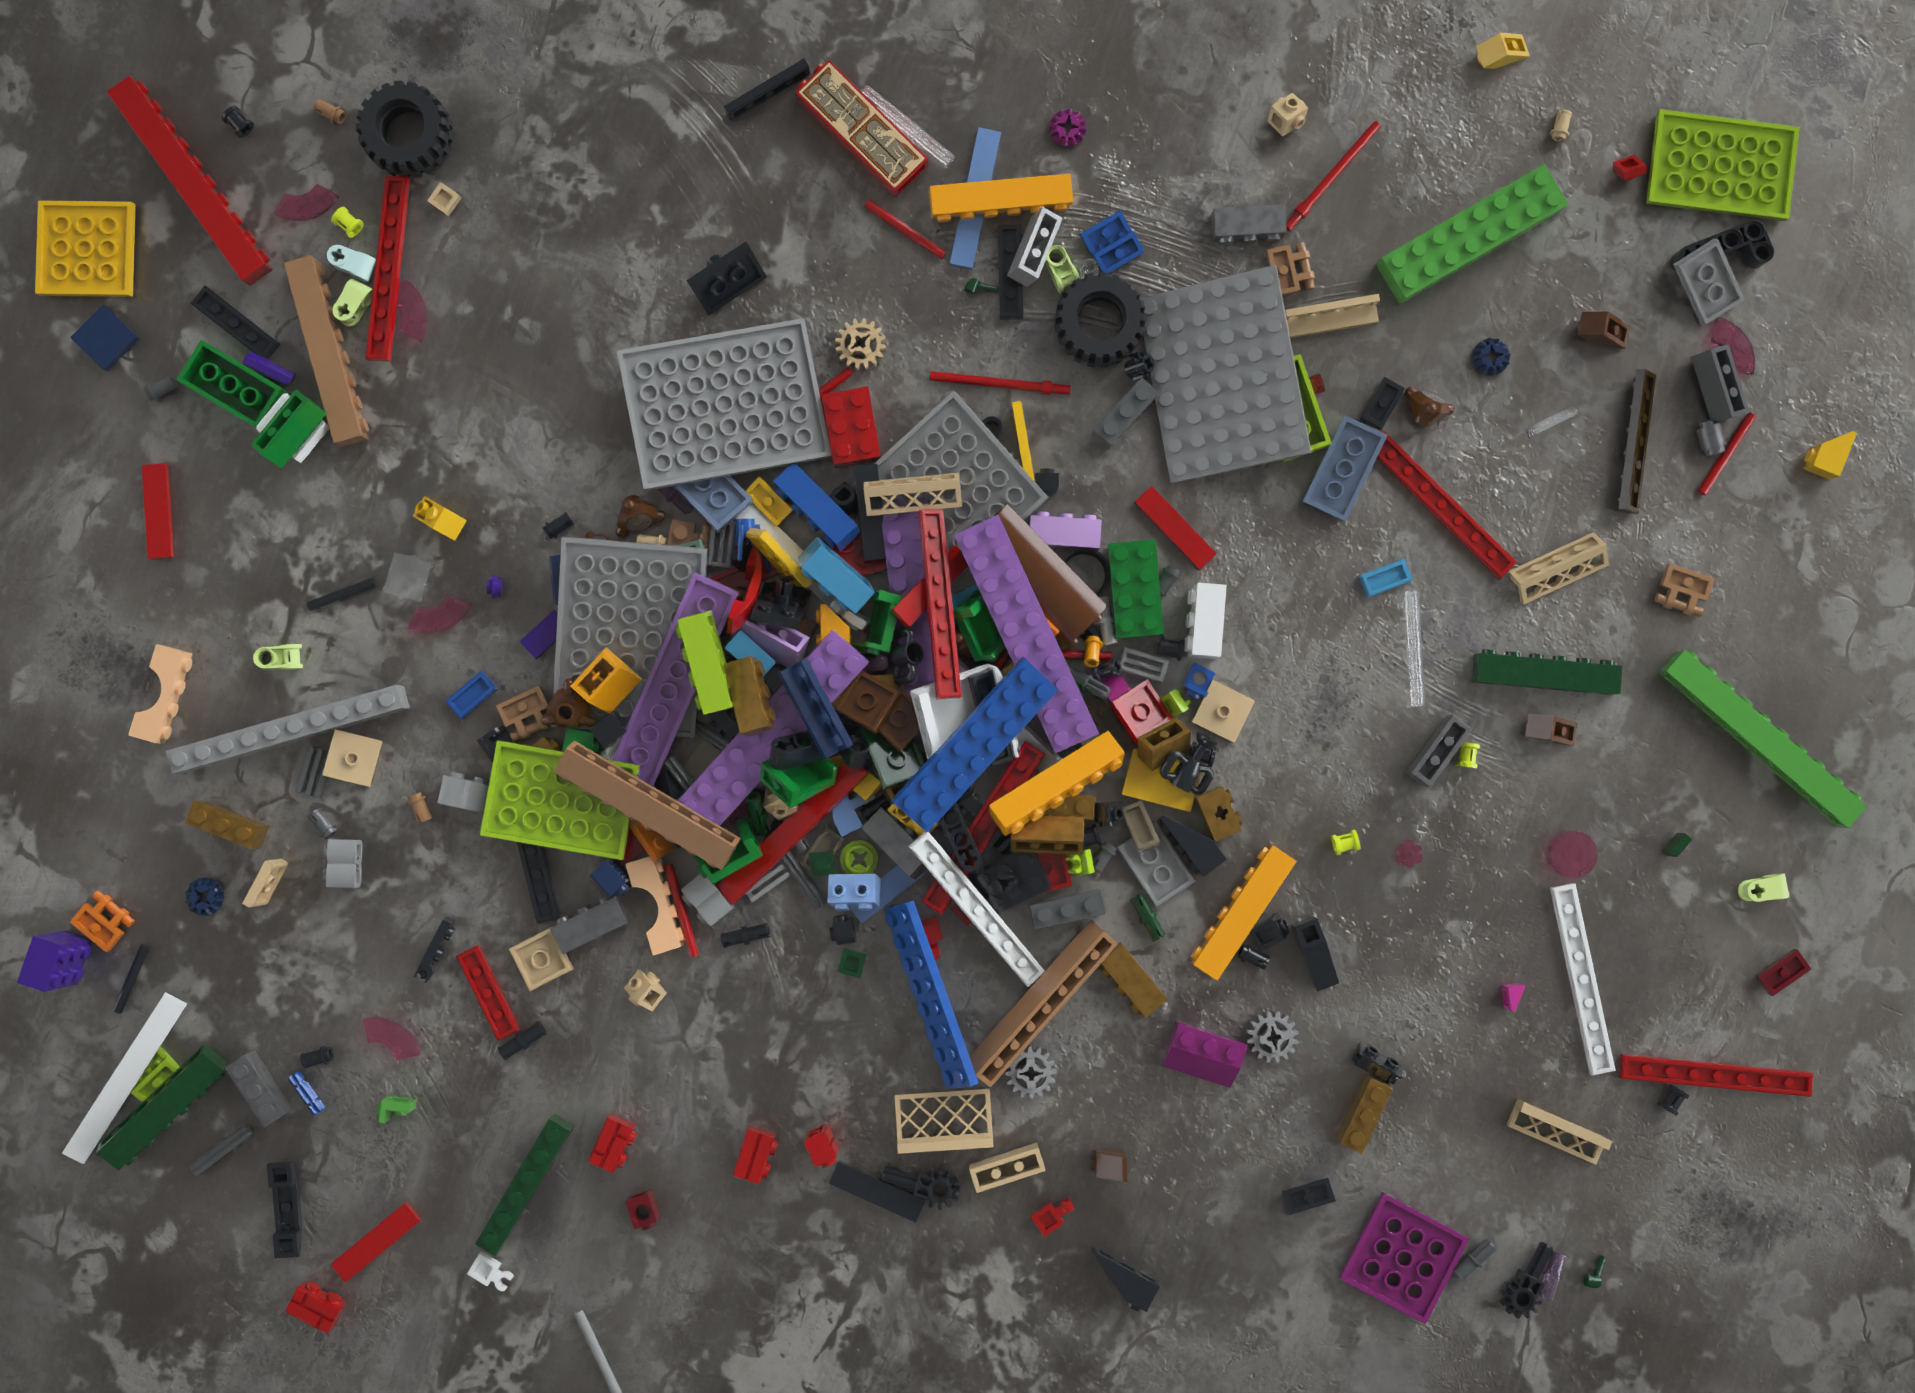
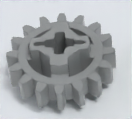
M1266 1010L1265 1017L1258 1013V1021H1250L1253 1028L1246 1029V1032L1251 1035V1037L1246 1039V1042L1253 1043L1249 1048L1250 1051L1255 1052L1258 1050L1256 1057L1261 1059L1265 1056L1267 1063L1270 1062L1271 1058L1276 1063H1279L1280 1056L1287 1060V1052H1295L1291 1047L1292 1044L1299 1043V1041L1294 1039V1036L1298 1035L1299 1032L1292 1030L1295 1022L1289 1021L1287 1023L1289 1016L1284 1014L1280 1018V1012L1275 1010L1274 1015H1271L1270 1011ZM1275 1021L1282 1023L1286 1029H1278ZM1264 1024L1265 1027L1258 1033L1259 1028ZM1271 1031L1277 1034V1036L1274 1037L1273 1043L1271 1040L1267 1038L1271 1036ZM1284 1040H1287L1284 1047L1280 1049V1046L1284 1042ZM1259 1044H1267L1270 1052L1263 1050Z
M1028 1045L1027 1051L1024 1052L1023 1050L1009 1066L1010 1070H1006L1005 1075L1011 1076L1007 1080V1084H1014L1012 1088L1014 1093L1020 1090L1022 1098L1026 1093H1029L1030 1099H1033L1034 1093H1038L1042 1097L1043 1089L1051 1090L1048 1083H1055V1079L1051 1075L1056 1074L1057 1070L1051 1068L1055 1062L1054 1060H1047L1049 1057L1048 1052L1042 1055L1041 1047H1038L1036 1051H1032L1031 1045ZM1026 1057L1024 1064L1016 1067L1018 1062ZM1035 1057L1042 1060L1045 1067L1039 1066L1035 1062ZM1029 1067H1033L1034 1071H1037L1033 1073V1077H1028V1074L1024 1073L1028 1071ZM1016 1078H1022L1027 1083V1087L1021 1085ZM1040 1078H1045L1040 1085L1036 1086V1082Z

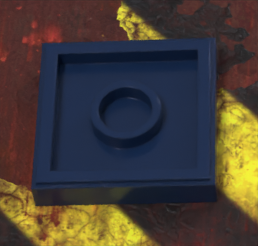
M104 304L70 337L105 371H108L139 339Z

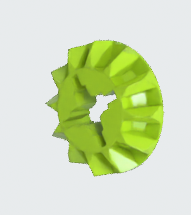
M852 841L842 850L840 857L841 866L847 874H872L878 865V853L875 847L867 841ZM852 851L859 855L867 851L864 858L867 867L861 863L855 864L852 867L853 861L856 859Z

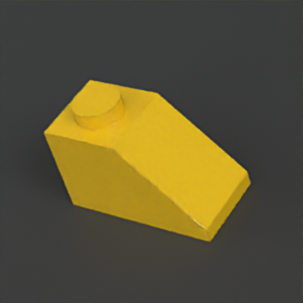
M1498 33L1476 46L1478 51L1477 58L1483 68L1496 69L1530 56L1522 34Z
M1852 431L1810 448L1804 458V461H1806L1804 470L1828 480L1839 477L1857 433Z

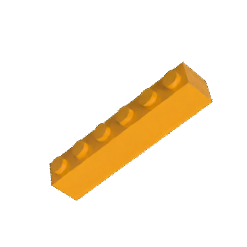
M1071 174L930 186L928 190L931 219H937V222L951 221V217L970 220L975 218L974 215L984 214V218L997 217L998 213L1006 212L1008 216L1020 215L1021 211L1030 210L1031 214H1035L1042 207L1046 209L1053 208L1054 212L1066 211L1067 207H1070L1073 203Z
M1107 731L990 804L989 814L1005 836L1010 833L1015 834L1030 820L1036 821L1041 818L1049 808L1055 809L1059 807L1068 796L1079 794L1084 789V786L1090 782L1094 784L1101 780L1104 776L1103 774L1109 770L1113 772L1120 768L1124 761L1125 752L1111 733Z
M1269 844L1268 847L1264 846L1257 855L1259 861L1255 867L1250 866L1243 877L1246 879L1241 887L1237 886L1230 896L1233 900L1228 907L1223 906L1217 915L1219 921L1215 927L1211 925L1204 935V938H1206L1202 946L1198 945L1191 954L1193 958L1191 963L1217 981L1297 862L1273 845Z

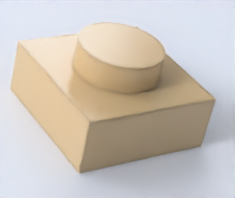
M440 182L427 202L449 217L462 197Z

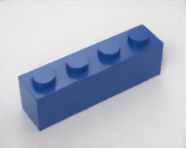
M792 463L773 480L777 488L775 492L784 501L787 499L792 504L790 506L791 509L799 517L803 515L808 520L806 522L807 525L815 533L819 531L824 536L822 540L831 549L835 547L841 552L861 533L858 525L796 463Z

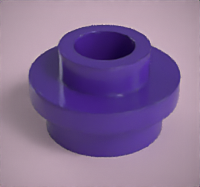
M491 575V580H487V594H491L492 599H495V596H501V578L495 577V575Z

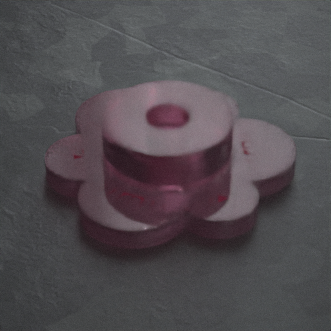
M1405 840L1403 846L1400 845L1396 849L1399 853L1396 857L1399 864L1413 867L1414 863H1420L1423 860V856L1420 853L1421 846L1415 845L1412 840Z

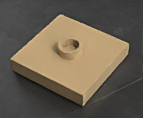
M1212 680L1206 691L1208 695L1202 699L1191 723L1235 743L1255 700Z
M335 729L322 775L371 787L383 741Z
M283 859L264 861L242 904L249 908L268 904L289 862Z
M550 928L509 948L529 991L574 969L567 954H562Z

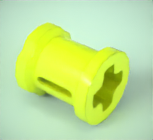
M344 206L337 209L331 218V222L346 231V235L349 238L357 236L364 225L361 219L354 218Z
M1463 742L1460 746L1459 761L1456 762L1455 766L1477 768L1478 765L1475 764L1476 755L1480 745Z
M1355 829L1351 830L1348 834L1340 836L1331 835L1333 849L1337 856L1341 855V852L1352 849L1356 851L1361 850L1359 837Z

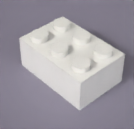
M1197 583L1191 590H1188L1187 604L1191 605L1189 614H1186L1185 628H1189V634L1184 638L1183 650L1187 652V657L1214 660L1221 657L1227 585Z

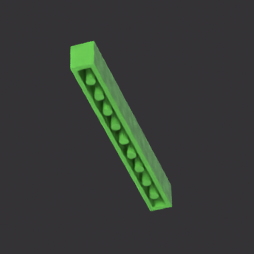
M1690 650L1676 651L1658 673L1838 828H1849L1867 808L1861 801L1862 797L1859 794L1846 789L1843 786L1844 782L1839 777L1830 775L1825 770L1826 767L1823 763L1810 758L1807 755L1808 751L1803 746L1797 743L1794 744L1788 739L1790 736L1781 728L1774 727L1767 715L1762 712L1758 713L1752 708L1753 704L1745 697L1738 696L1734 692L1735 688L1728 682H1722L1716 677L1717 673L1711 667L1702 665L1695 653Z

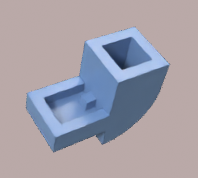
M857 793L853 794L854 799L852 800L847 795L833 809V820L841 837L863 826L856 808L868 802ZM874 794V796L869 800V802L872 801V800H874V799H876L875 794Z

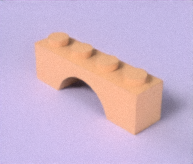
M156 644L149 667L156 672L160 679L161 694L153 707L146 711L135 712L129 736L159 744H165L166 740L169 739L172 731L170 725L179 708L177 702L185 689V676L192 666V653Z
M649 856L626 863L632 887L643 888L650 892L658 905L657 920L653 927L646 932L652 954H660L683 946L685 938L681 926L678 927L676 921L678 914L675 904H671L669 898L671 891L668 881L664 882L662 872H665L662 859L660 858L653 862Z

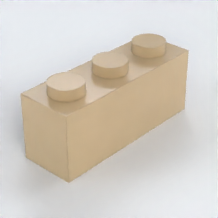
M1038 1143L969 1164V1171L976 1193L1046 1171Z

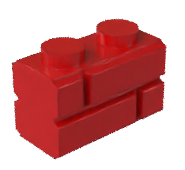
M610 1114L606 1118L588 1162L611 1173H614L618 1167L622 1169L628 1157L624 1152L628 1145L632 1147L638 1134L634 1132L636 1124Z
M829 1124L821 1125L809 1131L804 1141L808 1153H811L810 1158L814 1166L817 1167L821 1165L822 1168H825L836 1162L835 1158H837L839 1145L836 1138L832 1137L833 1132Z
M749 1126L732 1175L760 1184L762 1178L767 1179L771 1165L767 1164L769 1155H775L778 1142L774 1141L776 1134Z
M304 1281L296 1288L285 1313L328 1334L336 1326L347 1303L341 1301L342 1297L334 1292L326 1293L320 1290L321 1286L312 1281Z

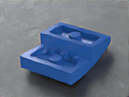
M1121 210L1079 233L1100 271L1106 272V274L1145 252Z

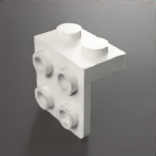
M284 393L256 427L259 433L290 397L289 394ZM323 419L292 455L298 462L302 463L329 430V425Z

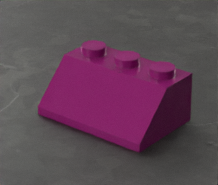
M1176 1020L1162 1066L1231 1088L1241 1069L1248 1045L1243 1041Z

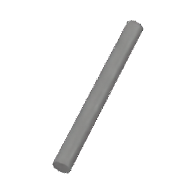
M583 1309L575 1312L574 1316L611 1393H622Z

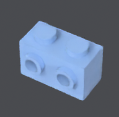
M829 874L827 903L837 911H848L849 907H858V910L870 911L872 907H880L881 878L876 874Z

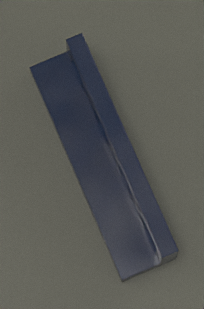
M807 658L777 673L823 759L853 745Z

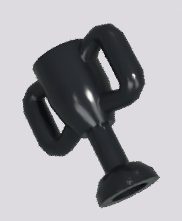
M903 627L895 630L893 633V650L889 656L885 657L883 654H880V656L871 655L868 660L869 669L874 675H884L888 671V666H894L893 680L899 686L912 683L915 680V665L919 664L923 659V649L920 644L914 641L913 629L911 627ZM907 636L906 642L899 644V639ZM908 667L909 673L900 676L902 668Z
M1197 731L1196 740L1199 744L1192 756L1186 757L1179 751L1170 752L1160 767V774L1164 779L1169 780L1170 783L1181 790L1201 795L1207 790L1213 780L1214 772L1212 768L1201 765L1199 761L1207 748H1213L1218 743ZM1178 758L1181 763L1176 767L1173 773H1169L1171 767ZM1199 772L1205 773L1198 787H1196L1194 784Z

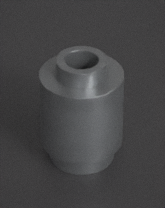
M1714 420L1700 423V429H1697L1696 433L1701 450L1705 451V455L1709 456L1725 451L1724 445L1726 442L1720 423L1715 424Z

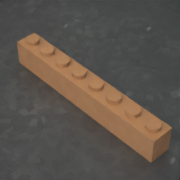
M312 255L284 262L323 407L327 413L326 417L333 443L343 447L367 440L366 432L369 431L365 418L361 416L360 410L363 408L361 400L354 391L356 381L353 374L349 373L348 365L350 364V359L347 352L343 351L341 342H344L341 330L336 326L335 320L337 318L333 315V306H331L329 301L331 291L328 284L324 283V266L321 261H318Z
M576 741L572 742L565 749L554 771L563 780L581 787L585 793L595 795L604 804L622 811L626 817L641 822L648 830L658 832L667 841L685 848L689 854L697 855L704 859L711 867L722 870L741 839Z
M1089 921L969 1056L976 1077L990 1088L1118 945L1094 921Z

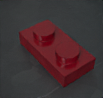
M1793 949L1758 973L1756 977L1768 995L1774 996L1809 972L1811 967L1799 950Z

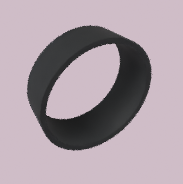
M1078 548L1068 553L1063 559L1065 563L1072 557L1081 554L1091 555L1099 560L1104 568L1105 579L1102 587L1095 594L1099 596L1103 593L1111 577L1110 566L1106 558L1100 552L1091 548Z

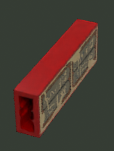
M830 60L825 64H819L813 72L814 75L808 81L805 79L798 85L796 89L797 100L896 198L929 166L928 158Z

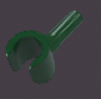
M976 278L969 279L964 288L966 292L976 295L978 288L997 293L999 291V287L981 283Z
M1600 1255L1594 1274H1585V1286L1591 1288H1599L1601 1286L1602 1278L1600 1275L1606 1257Z

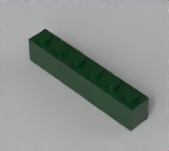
M1482 649V653L1474 654L1472 683L1605 695L1621 694L1623 666L1615 665V661L1600 660V664L1591 663L1589 658H1576L1575 662L1567 661L1566 656H1553V659H1544L1543 654H1529V657H1520V652L1506 651L1505 655H1497V650Z
M206 1044L202 1045L99 1142L96 1154L118 1171L125 1164L129 1166L137 1158V1153L142 1148L147 1149L155 1141V1136L160 1131L164 1133L173 1123L172 1120L177 1115L182 1116L191 1106L190 1103L195 1098L199 1100L205 1095L208 1090L207 1087L212 1082L217 1083L223 1078L226 1073L227 1061Z
M556 1114L548 1119L475 1245L493 1256H496L503 1249L575 1125Z

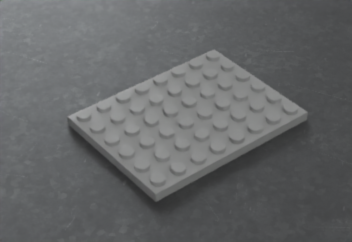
M1276 265L1140 298V301H1144L1146 323L1143 336L1147 355L1152 358L1154 363V369L1150 374L1153 388L1159 392L1155 401L1170 483H1179L1312 453Z
M804 318L617 350L644 491L832 457Z
M561 537L553 696L557 690L563 688V683L566 679L575 681L607 647L642 678L636 687L613 710V712L618 711L620 715L617 718L626 728L694 572L706 577L708 548ZM697 690L678 729L677 737L695 738L697 705L695 696L698 695ZM586 701L590 708V716L595 718L596 724L609 715V713ZM586 725L580 726V728L574 729L590 730L592 727H587Z

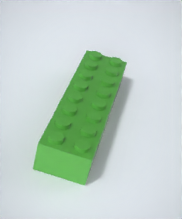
M1543 164L1383 256L1376 266L1400 305L1557 215L1569 204L1548 168Z

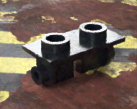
M1359 1043V1053L1355 1052L1352 1057V1061L1355 1062L1354 1065L1370 1073L1373 1067H1376L1377 1069L1373 1076L1386 1084L1391 1083L1394 1085L1398 1078H1402V1066L1397 1060L1392 1057L1387 1058L1371 1045Z

